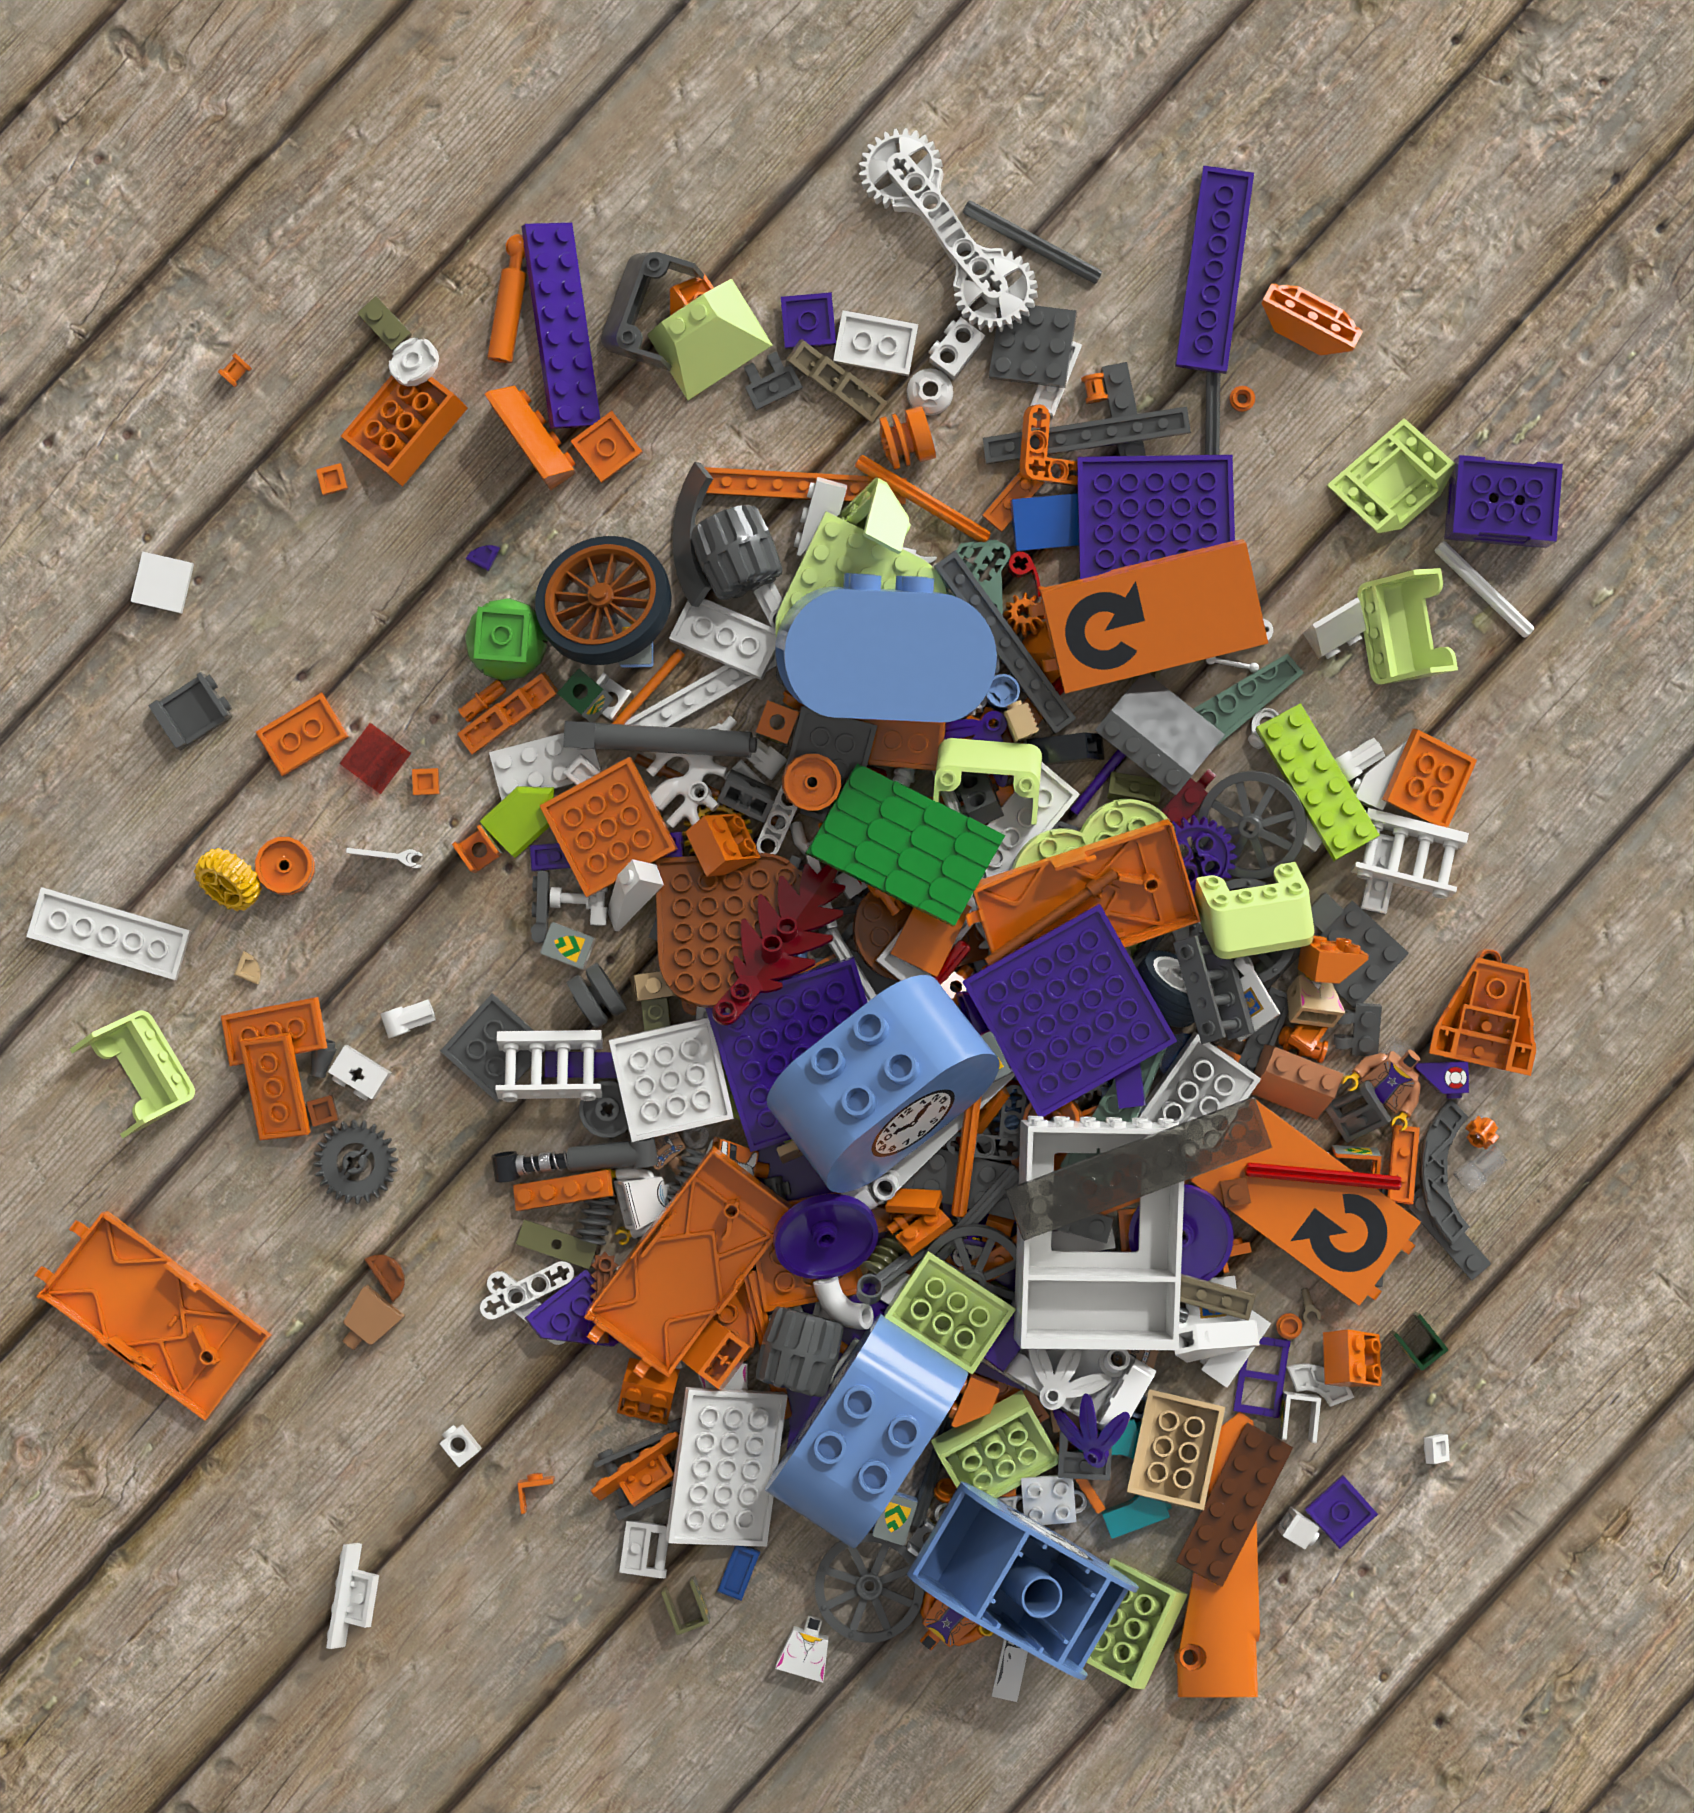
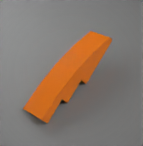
M542 672L503 701L495 704L457 734L469 752L475 754L555 697L558 690L547 674Z

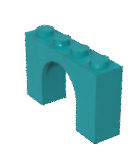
M1131 1416L1125 1432L1116 1444L1112 1446V1455H1124L1134 1460L1141 1427L1140 1421L1135 1422ZM1135 1495L1130 1500L1107 1508L1101 1513L1110 1537L1113 1539L1170 1518L1168 1510L1172 1509V1506L1169 1503Z

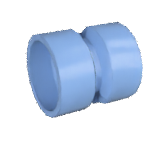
M996 675L986 695L988 704L994 709L1006 710L1008 705L1017 701L1020 694L1019 684L1010 675Z

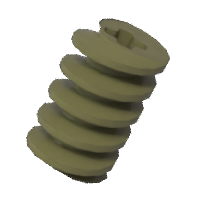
M889 1231L886 1232L885 1238L879 1241V1246H876L869 1258L860 1265L861 1272L864 1275L878 1274L907 1252L895 1237L900 1233L899 1231L893 1235Z

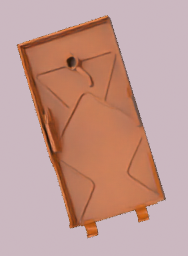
M712 1146L587 1308L584 1318L595 1323L587 1337L594 1343H597L600 1337L607 1332L641 1358L633 1370L638 1376L643 1378L647 1370L652 1366L669 1378L716 1313L719 1315L744 1283V1278L772 1244L777 1223L793 1205L715 1146Z

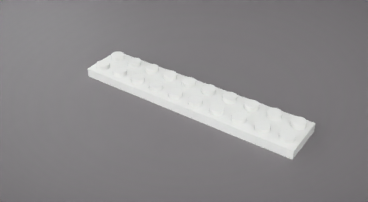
M1043 762L1041 765L1037 825L1031 824L1033 798L1021 797L1014 791L1001 807L1004 816L986 825L1006 836L981 879L1012 870L1014 860L1022 847L1036 835L1051 830L1080 795ZM973 894L967 905L972 907L970 912L977 910ZM966 920L952 948L972 927V925L968 927ZM901 930L875 960L899 981L918 975L931 976V974L890 954Z

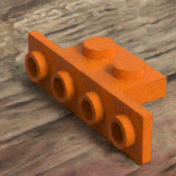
M675 1431L674 1433L664 1435L658 1444L641 1451L632 1462L622 1464L617 1469V1472L610 1477L600 1479L590 1491L601 1501L621 1487L631 1505L637 1506L673 1481L674 1471L665 1456L678 1448L680 1434Z

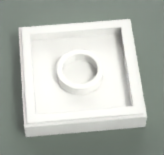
M142 551L131 602L182 614L194 564Z

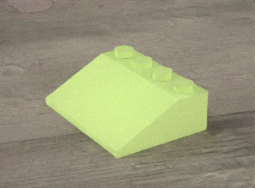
M928 1251L898 1290L885 1310L884 1316L973 1375L1016 1308Z
M1022 1390L993 1405L990 1414L959 1427H954L931 1440L939 1459L956 1488H958L961 1481L966 1482L996 1499L1020 1486L1021 1478L1036 1477L1058 1465V1454Z
M1111 1558L1109 1565L1133 1581L1139 1589L1136 1593L1128 1590L1086 1663L1132 1688L1145 1689L1188 1594Z

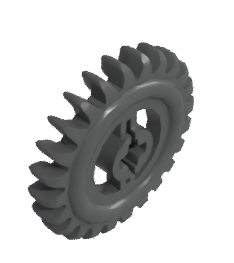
M353 1119L349 1128L347 1123L343 1121L341 1122V1131L336 1126H332L333 1136L328 1133L323 1134L327 1143H317L323 1151L314 1152L315 1156L321 1158V1161L313 1163V1166L321 1167V1170L315 1176H324L319 1185H330L326 1192L327 1194L337 1191L335 1200H339L345 1195L346 1204L354 1197L355 1203L358 1205L363 1196L366 1202L369 1203L371 1201V1193L376 1198H379V1188L388 1191L385 1181L394 1182L389 1173L398 1171L397 1168L391 1166V1163L399 1160L396 1157H391V1154L397 1149L395 1147L388 1148L392 1138L383 1140L385 1130L376 1133V1124L367 1129L366 1120L362 1121L360 1127H358L357 1121ZM348 1144H363L364 1147L360 1151L355 1150L345 1154L342 1160L344 1169L340 1172L337 1162L341 1150ZM372 1152L375 1164L371 1174L364 1180H349L348 1177L351 1174L361 1173L366 1170L369 1162L367 1156ZM360 1156V1160L358 1161L360 1167L356 1166L349 1169L351 1167L350 1165L352 1164V1160L350 1158Z

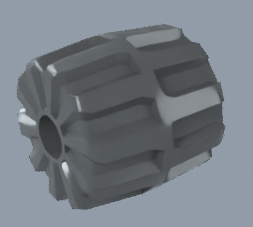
M751 505L731 507L711 515L693 528L691 538L700 566L714 594L720 600L743 597L748 591L754 592L762 585L773 583L776 577L782 575V566L773 538L757 507Z
M776 1307L773 1310L761 1344L756 1378L761 1382L772 1384L779 1388L790 1389L793 1392L824 1397L838 1362L843 1325L836 1321L798 1310Z

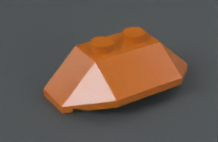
M1271 284L1261 302L1276 333L1320 356L1353 351L1362 334V330L1356 327L1354 321L1344 310L1299 286Z

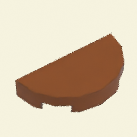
M373 1255L365 1258L364 1260L392 1302H394L401 1295L405 1286V1274L401 1265L394 1258L387 1255Z

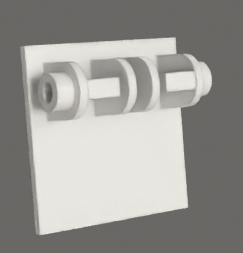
M1057 1475L1021 1478L1024 1515L1042 1525L1076 1522L1074 1482L1072 1478H1058Z

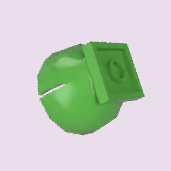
M511 598L489 601V603L482 607L478 606L477 612L471 617L465 634L468 658L485 676L501 681L524 678L541 664L548 644L544 643L548 642L540 628L536 611L530 605Z

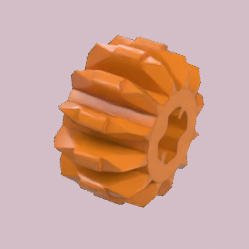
M1023 593V599L1020 600L1018 596L1014 595V603L1007 602L1005 606L1008 610L1003 612V617L1007 619L1009 626L1013 627L1014 633L1018 634L1021 630L1024 638L1027 637V631H1031L1033 635H1036V627L1043 628L1044 622L1042 620L1045 619L1044 615L1030 617L1027 605L1039 603H1037L1038 597L1036 595L1032 596L1029 600L1027 593ZM1025 612L1029 617L1025 618L1023 615L1021 616V613Z

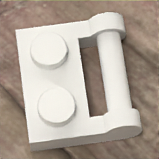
M627 1519L619 1573L666 1578L667 1569H665L668 1542L665 1539L667 1524ZM651 1532L659 1533L655 1566L647 1567Z

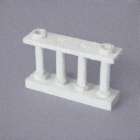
M1371 808L1366 810L1378 833L1383 831V829L1393 831L1395 837L1388 869L1372 866L1378 838L1367 843L1363 862H1356L1351 868L1352 873H1356L1357 877L1365 880L1376 878L1431 892L1432 896L1440 899H1447L1456 893L1457 887L1448 885L1455 850L1461 849L1467 843L1469 833ZM1408 835L1417 837L1418 841H1420L1413 875L1398 872L1404 840ZM1433 842L1443 844L1445 848L1438 882L1423 879L1429 847Z
M601 1030L497 1031L499 1051L503 1050L506 1052L505 1085H496L495 1089L498 1099H502L505 1102H515L518 1099L580 1098L584 1101H593L596 1098H602L601 1084H594V1051L603 1049ZM574 1049L584 1051L583 1084H567L568 1052ZM519 1050H529L532 1052L531 1085H515L516 1053ZM545 1050H555L558 1052L557 1084L541 1085L542 1052Z

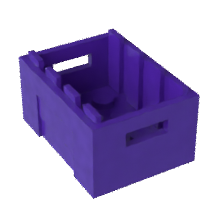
M1459 455L1453 460L1455 468L1449 478L1445 540L1548 548L1557 542L1563 464L1485 460V457ZM1494 493L1498 496L1496 503L1490 502V494ZM1516 496L1524 498L1523 505L1515 503Z

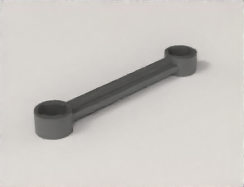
M956 1216L950 1218L953 1226L949 1229L955 1227L961 1218ZM930 1243L913 1256L905 1252L876 1275H863L857 1283V1298L864 1304L871 1305L877 1303L881 1299L883 1289L921 1261ZM871 1283L876 1285L877 1294H864L862 1292L863 1284Z

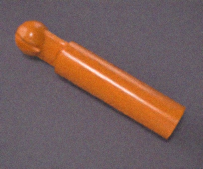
M515 234L507 240L506 252L510 256L509 267L502 269L487 355V359L499 363L513 362L527 276L521 270L522 259L526 257L523 235Z

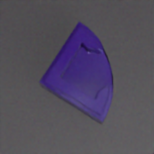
M494 545L481 546L472 550L465 559L490 571L501 548Z

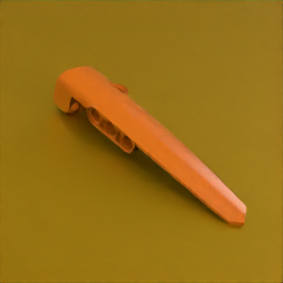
M1238 1412L1221 1426L1206 1500L1245 1424L1249 1423L1254 1426V1422L1242 1412ZM1257 1520L1223 1587L1193 1572L1180 1645L1174 1654V1660L1177 1664L1178 1697H1258L1256 1642L1259 1641L1260 1619ZM1187 1650H1190L1193 1654V1661L1189 1665L1183 1661V1654Z

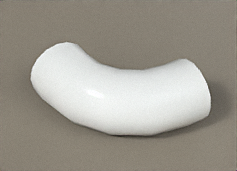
M838 1277L817 1279L813 1282L819 1303L831 1319L844 1327L858 1330H866L872 1326L874 1316L871 1306L849 1300L841 1289Z

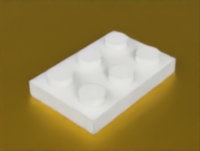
M843 310L833 362L909 376L918 324Z

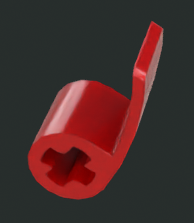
M1025 552L1014 553L1008 562L1010 574L1016 578H1022L1032 572L1037 599L1041 597L1038 588L1040 587V580L1031 557ZM1016 559H1018L1020 562H1026V564L1024 565L1025 570H1021V568H1014L1016 564Z

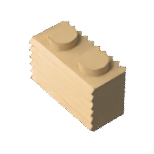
M1021 700L1008 705L1007 711L1004 712L1007 727L1014 743H1022L1027 741V739H1032L1037 736L1039 728L1036 727L1037 723H1035L1033 713H1030L1031 709L1028 708L1029 704H1022Z

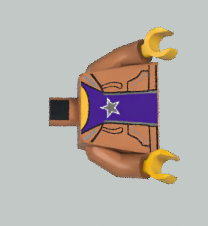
M1408 1050L1402 1057L1394 1051H1390L1387 1054L1378 1053L1367 1056L1352 1070V1075L1342 1077L1341 1084H1344L1350 1078L1352 1085L1347 1091H1354L1361 1083L1370 1081L1380 1102L1395 1115L1399 1111L1400 1115L1393 1118L1390 1125L1393 1127L1396 1120H1401L1403 1122V1127L1400 1129L1401 1132L1407 1128L1406 1118L1412 1115L1419 1102L1421 1085L1418 1077L1420 1073L1414 1066L1420 1061V1057L1412 1050Z

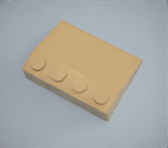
M1149 1389L1127 1492L1203 1511L1225 1407Z

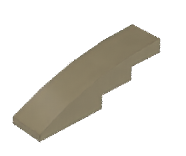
M800 339L786 359L789 364L871 423L874 422L887 401L854 375L843 370L830 358L819 353L804 340Z

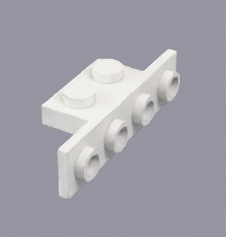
M360 1543L344 1544L340 1553L339 1573L335 1582L336 1592L331 1607L330 1628L327 1632L326 1648L328 1649L346 1646L349 1624L364 1628L371 1627L379 1575L358 1570L362 1548Z

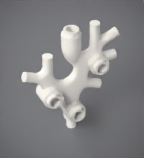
M729 716L722 724L718 723L716 726L708 729L730 731L737 721ZM652 752L656 755V759L646 771L653 777L671 758L683 757L689 764V770L684 776L662 782L650 794L658 811H663L677 795L682 794L684 796V802L666 821L672 828L684 817L689 819L691 826L699 821L698 805H706L712 812L719 807L720 804L712 798L710 788L702 781L707 774L725 777L728 770L727 767L714 763L713 756ZM704 791V795L698 798V794Z

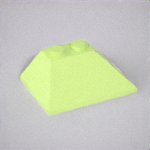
M732 279L702 294L660 322L647 334L659 355L672 366L670 373L687 400L692 399L773 346Z
M1404 418L1328 483L1327 487L1377 533L1393 531L1405 527L1442 494L1455 468V463Z

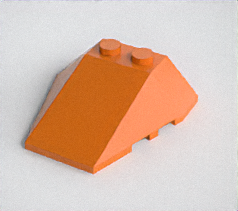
M1476 957L1435 1025L1428 1053L1531 1076L1536 1055V1042L1534 1041V1022L1531 1012L1528 969Z

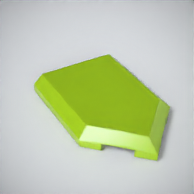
M517 786L485 815L480 822L516 858L550 827L539 805L554 798V787Z

